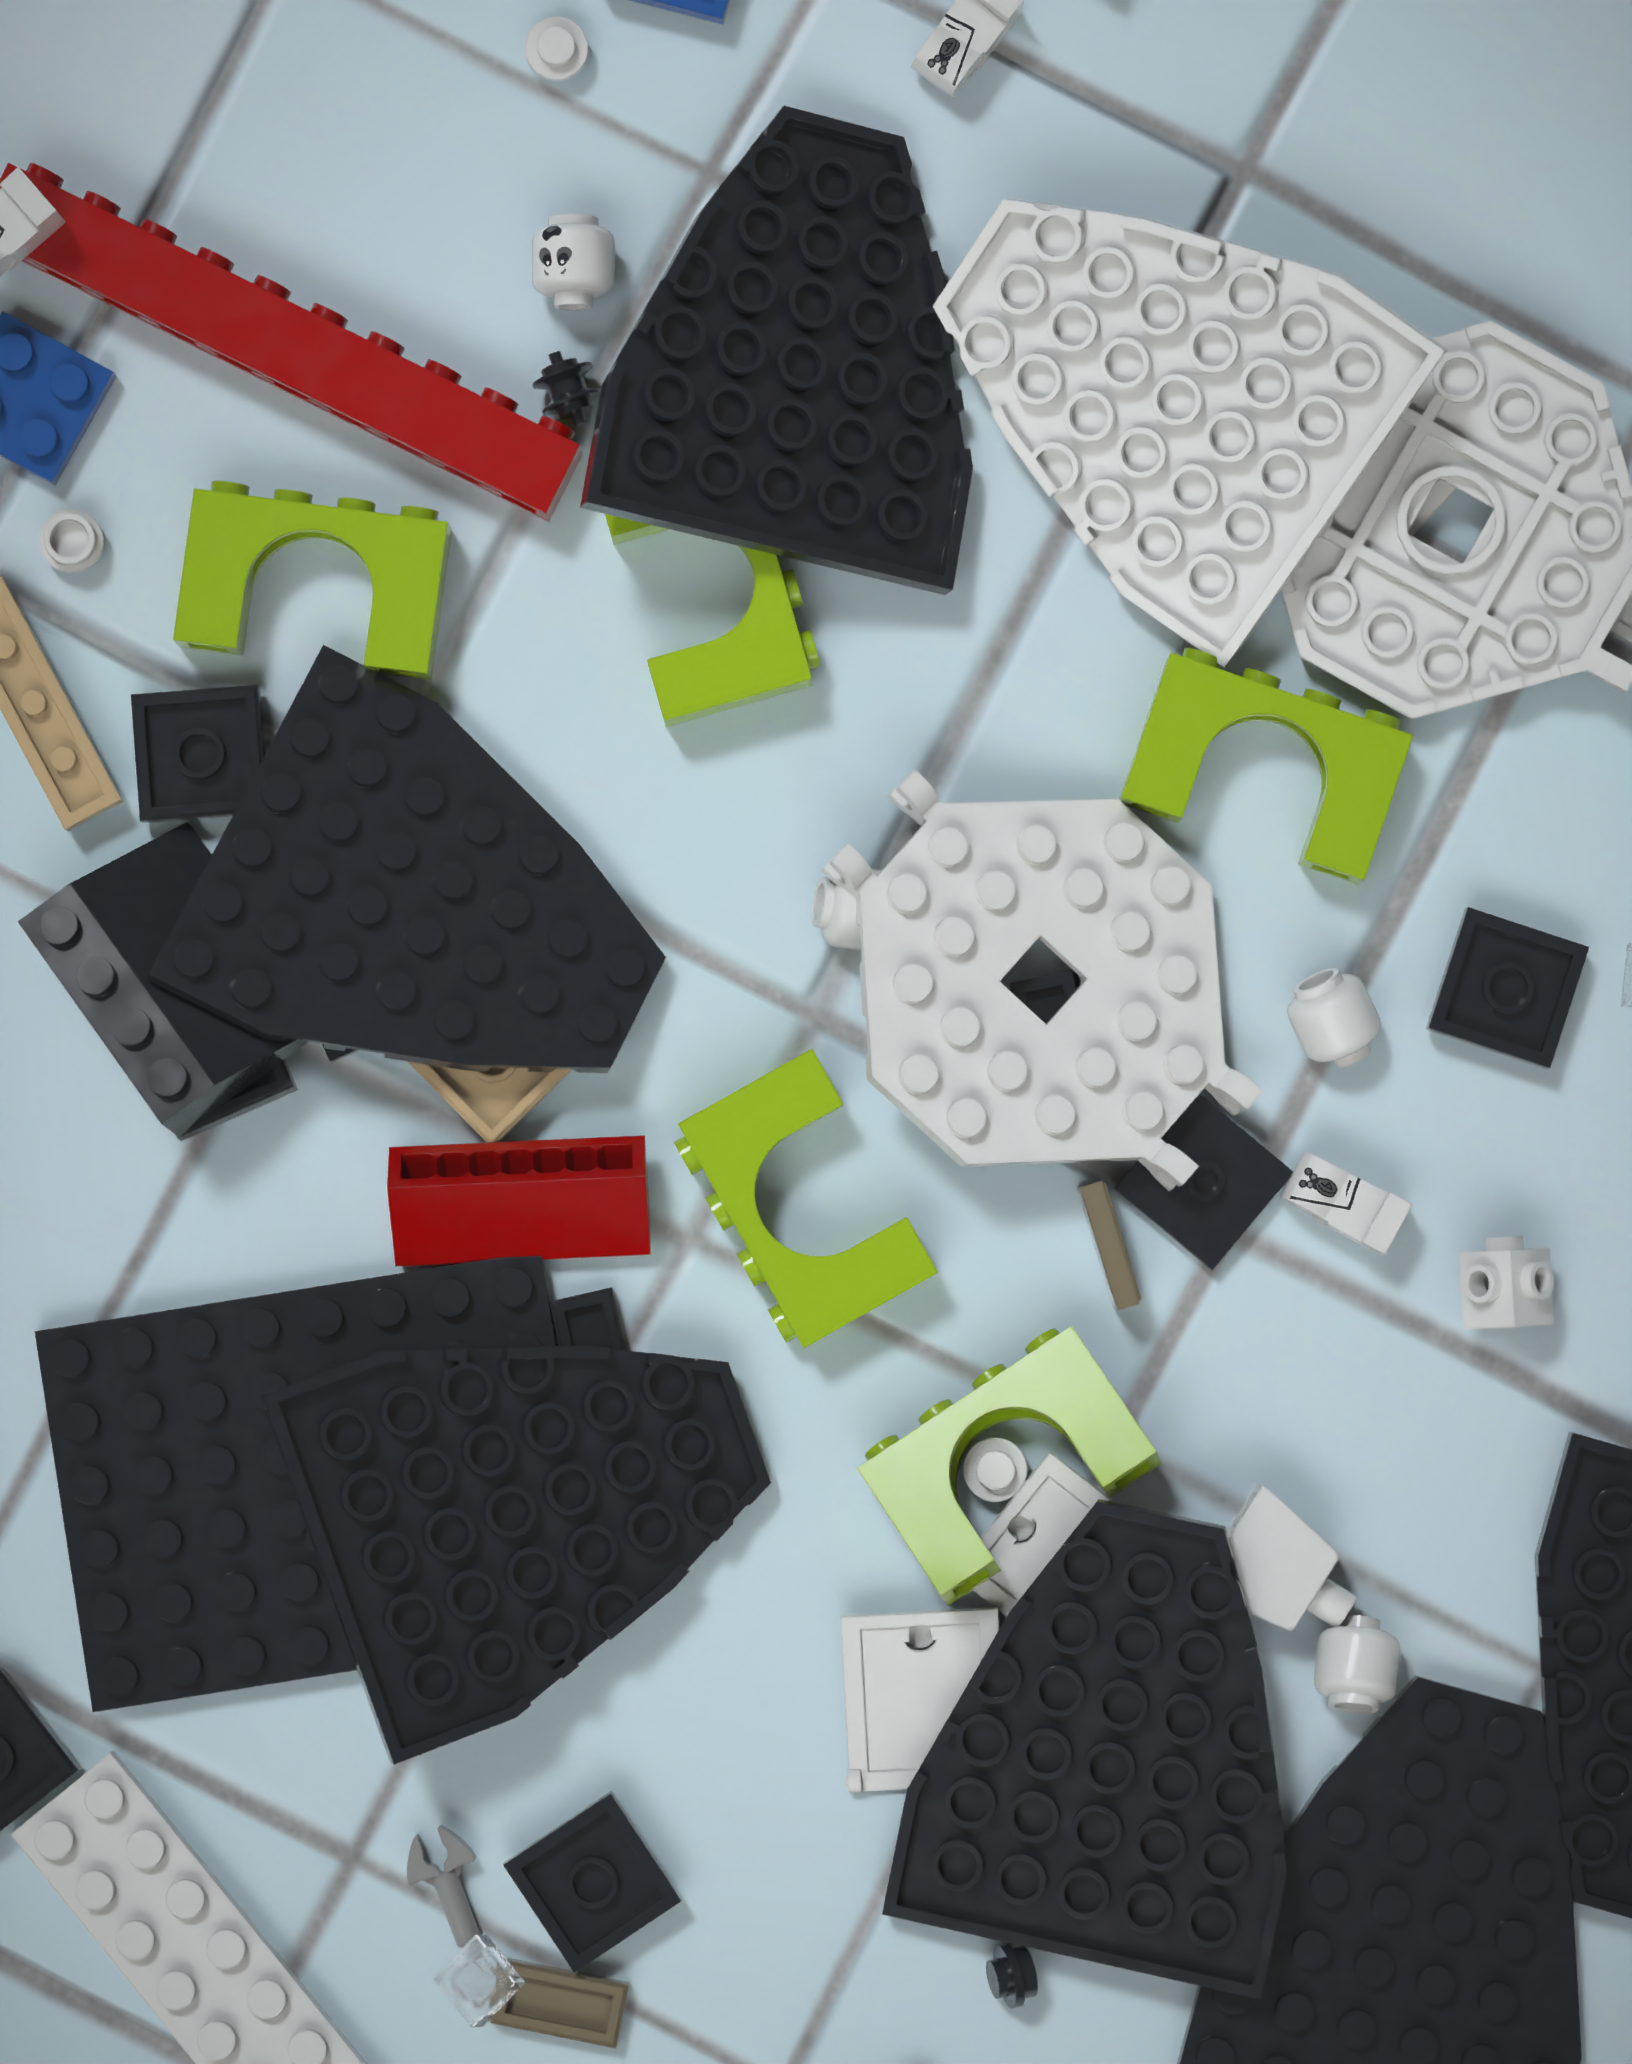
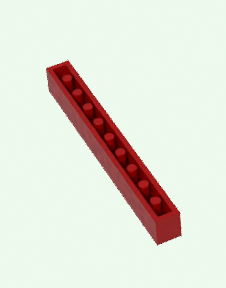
M8 163L0 178V183L17 167ZM30 163L26 171L21 169L66 221L65 224L21 262L545 521H550L583 455L580 444L572 441L576 432L571 428L543 415L537 424L515 413L519 404L493 389L485 387L480 396L458 385L462 378L459 373L434 360L428 359L424 367L401 357L405 348L399 343L374 331H371L368 338L365 339L345 329L348 320L323 305L314 303L311 310L308 311L288 301L291 291L271 279L257 275L254 282L251 283L231 273L235 264L212 250L200 247L197 255L176 246L174 243L178 236L172 231L148 219H143L140 227L118 217L121 210L118 205L94 192L86 191L83 199L61 189L64 179L42 166Z

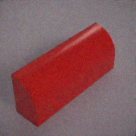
M645 1135L389 1147L387 1193L395 1267L461 1264L493 1258L541 1256L542 1260L651 1255Z

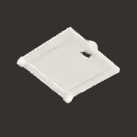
M1049 1451L981 1536V1540L1002 1571L974 1588L973 1591L993 1607H997L1007 1617L1011 1609L1097 1500L1115 1501L1111 1498L1108 1499L1102 1491ZM1033 1534V1536L1028 1541L1016 1543V1541L1025 1540Z
M997 1607L840 1616L849 1765L845 1785L848 1787V1793L901 1790L909 1787L999 1631ZM933 1641H935L931 1647L925 1650H914L907 1645L909 1644L914 1648H924L932 1644Z

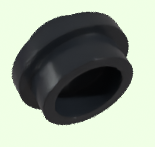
M1008 1943L996 1945L993 1960L986 1962V1975L990 1990L996 1999L1003 1998L1011 2009L1024 2005L1026 1998L1034 1997L1038 1992L1037 1974L1032 1957L1025 1946L1012 1948Z

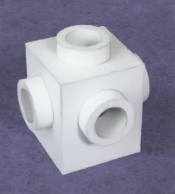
M1523 1236L1484 1238L1485 1251L1459 1252V1290L1462 1295L1463 1329L1554 1325L1552 1297L1554 1275L1551 1269L1550 1248L1524 1249Z

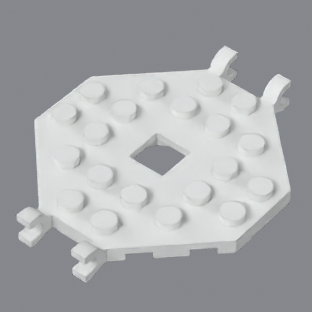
M1491 320L1434 337L1433 339L1447 348L1448 351L1281 589L1300 658L1409 719H1415L1582 671H1588L1623 693L1627 692L1632 684V665L1600 648L1632 593V485L1621 445H1619L1603 382ZM1438 478L1494 509L1464 563H1459L1408 534L1411 525Z
M914 769L895 787L887 798L903 812L911 816L921 827L877 876L872 873L867 861L849 843L839 850L821 869L828 878L856 899L857 926L860 925L862 962L859 964L862 1014L866 1016L868 1053L865 1054L867 1081L961 1167L1025 1163V1165L1075 1163L1078 1161L1138 1160L1168 1191L1172 1190L1176 1185L1182 1186L1199 1166L1181 1150L1166 1144L1161 1137L1199 1093L1205 1088L1232 1116L1237 1115L1240 1110L1243 1112L1247 1111L1263 1093L1248 1077L1239 1071L1230 1069L1225 1064L1212 885L1119 799L943 803L938 799L937 793L931 784ZM1036 940L1046 944L1079 975L1081 981L1078 989L1047 1024L1000 982Z

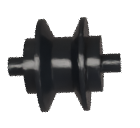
M560 351L549 354L552 365L542 369V377L532 384L534 389L548 390L551 402L542 410L544 416L557 414L558 420L572 418L575 427L587 423L583 413L594 407L592 401L600 397L601 389L587 388L584 376L592 369L593 365L591 362L578 363L576 358L563 360Z

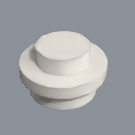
M559 16L548 17L536 23L529 31L525 41V54L528 64L537 75L550 81H563L574 77L584 67L588 58V42L584 31L574 21Z
M65 509L56 512L46 520L40 532L39 544L44 558L55 569L65 573H79L89 569L98 561L104 547V536L100 525L91 515L78 509Z
M997 1437L987 1438L976 1443L968 1451L963 1463V1476L968 1488L977 1497L990 1502L1005 1501L1013 1497L1025 1483L1027 1463L1021 1450L1012 1442Z

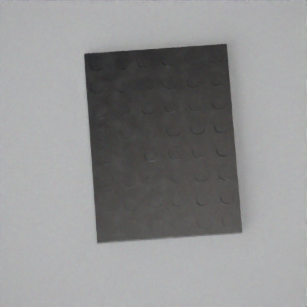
M541 1256L493 1258L34 1331L92 1712L357 1670L316 1552L302 1547L307 1527L260 1395L383 1350L557 1346L544 1262Z

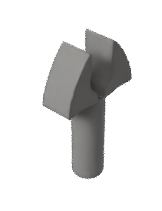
M440 1825L437 1830L443 1845L447 1849L448 1855L444 1863V1871H441L437 1864L427 1860L419 1834H416L408 1856V1885L411 1886L423 1880L435 1887L457 1946L467 1948L479 1942L481 1935L460 1882L459 1874L463 1864L474 1862L476 1855L461 1837Z

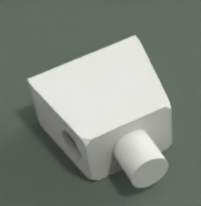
M1257 1483L1227 1529L1249 1614L1292 1631L1307 1610L1330 1626H1339L1356 1600L1354 1594L1327 1578L1338 1561L1340 1554L1270 1490Z

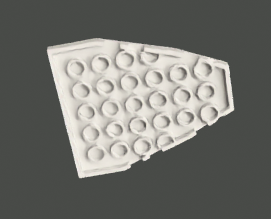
M1009 198L1002 200L933 305L945 330L953 335L960 348L959 356L970 376L975 375L993 409L990 413L1001 433L1049 497L1053 496L1075 525L1073 530L1084 545L1089 544L1111 574L1109 579L1120 594L1200 651L1216 656L1217 663L1224 668L1232 661L1448 351L1443 345L1343 275L1149 218Z

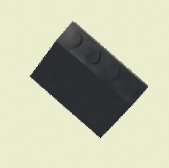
M188 822L69 883L18 921L160 1123L178 1137L308 1043L307 1041L285 1038L284 1042L263 1039L147 980L150 970L212 855Z

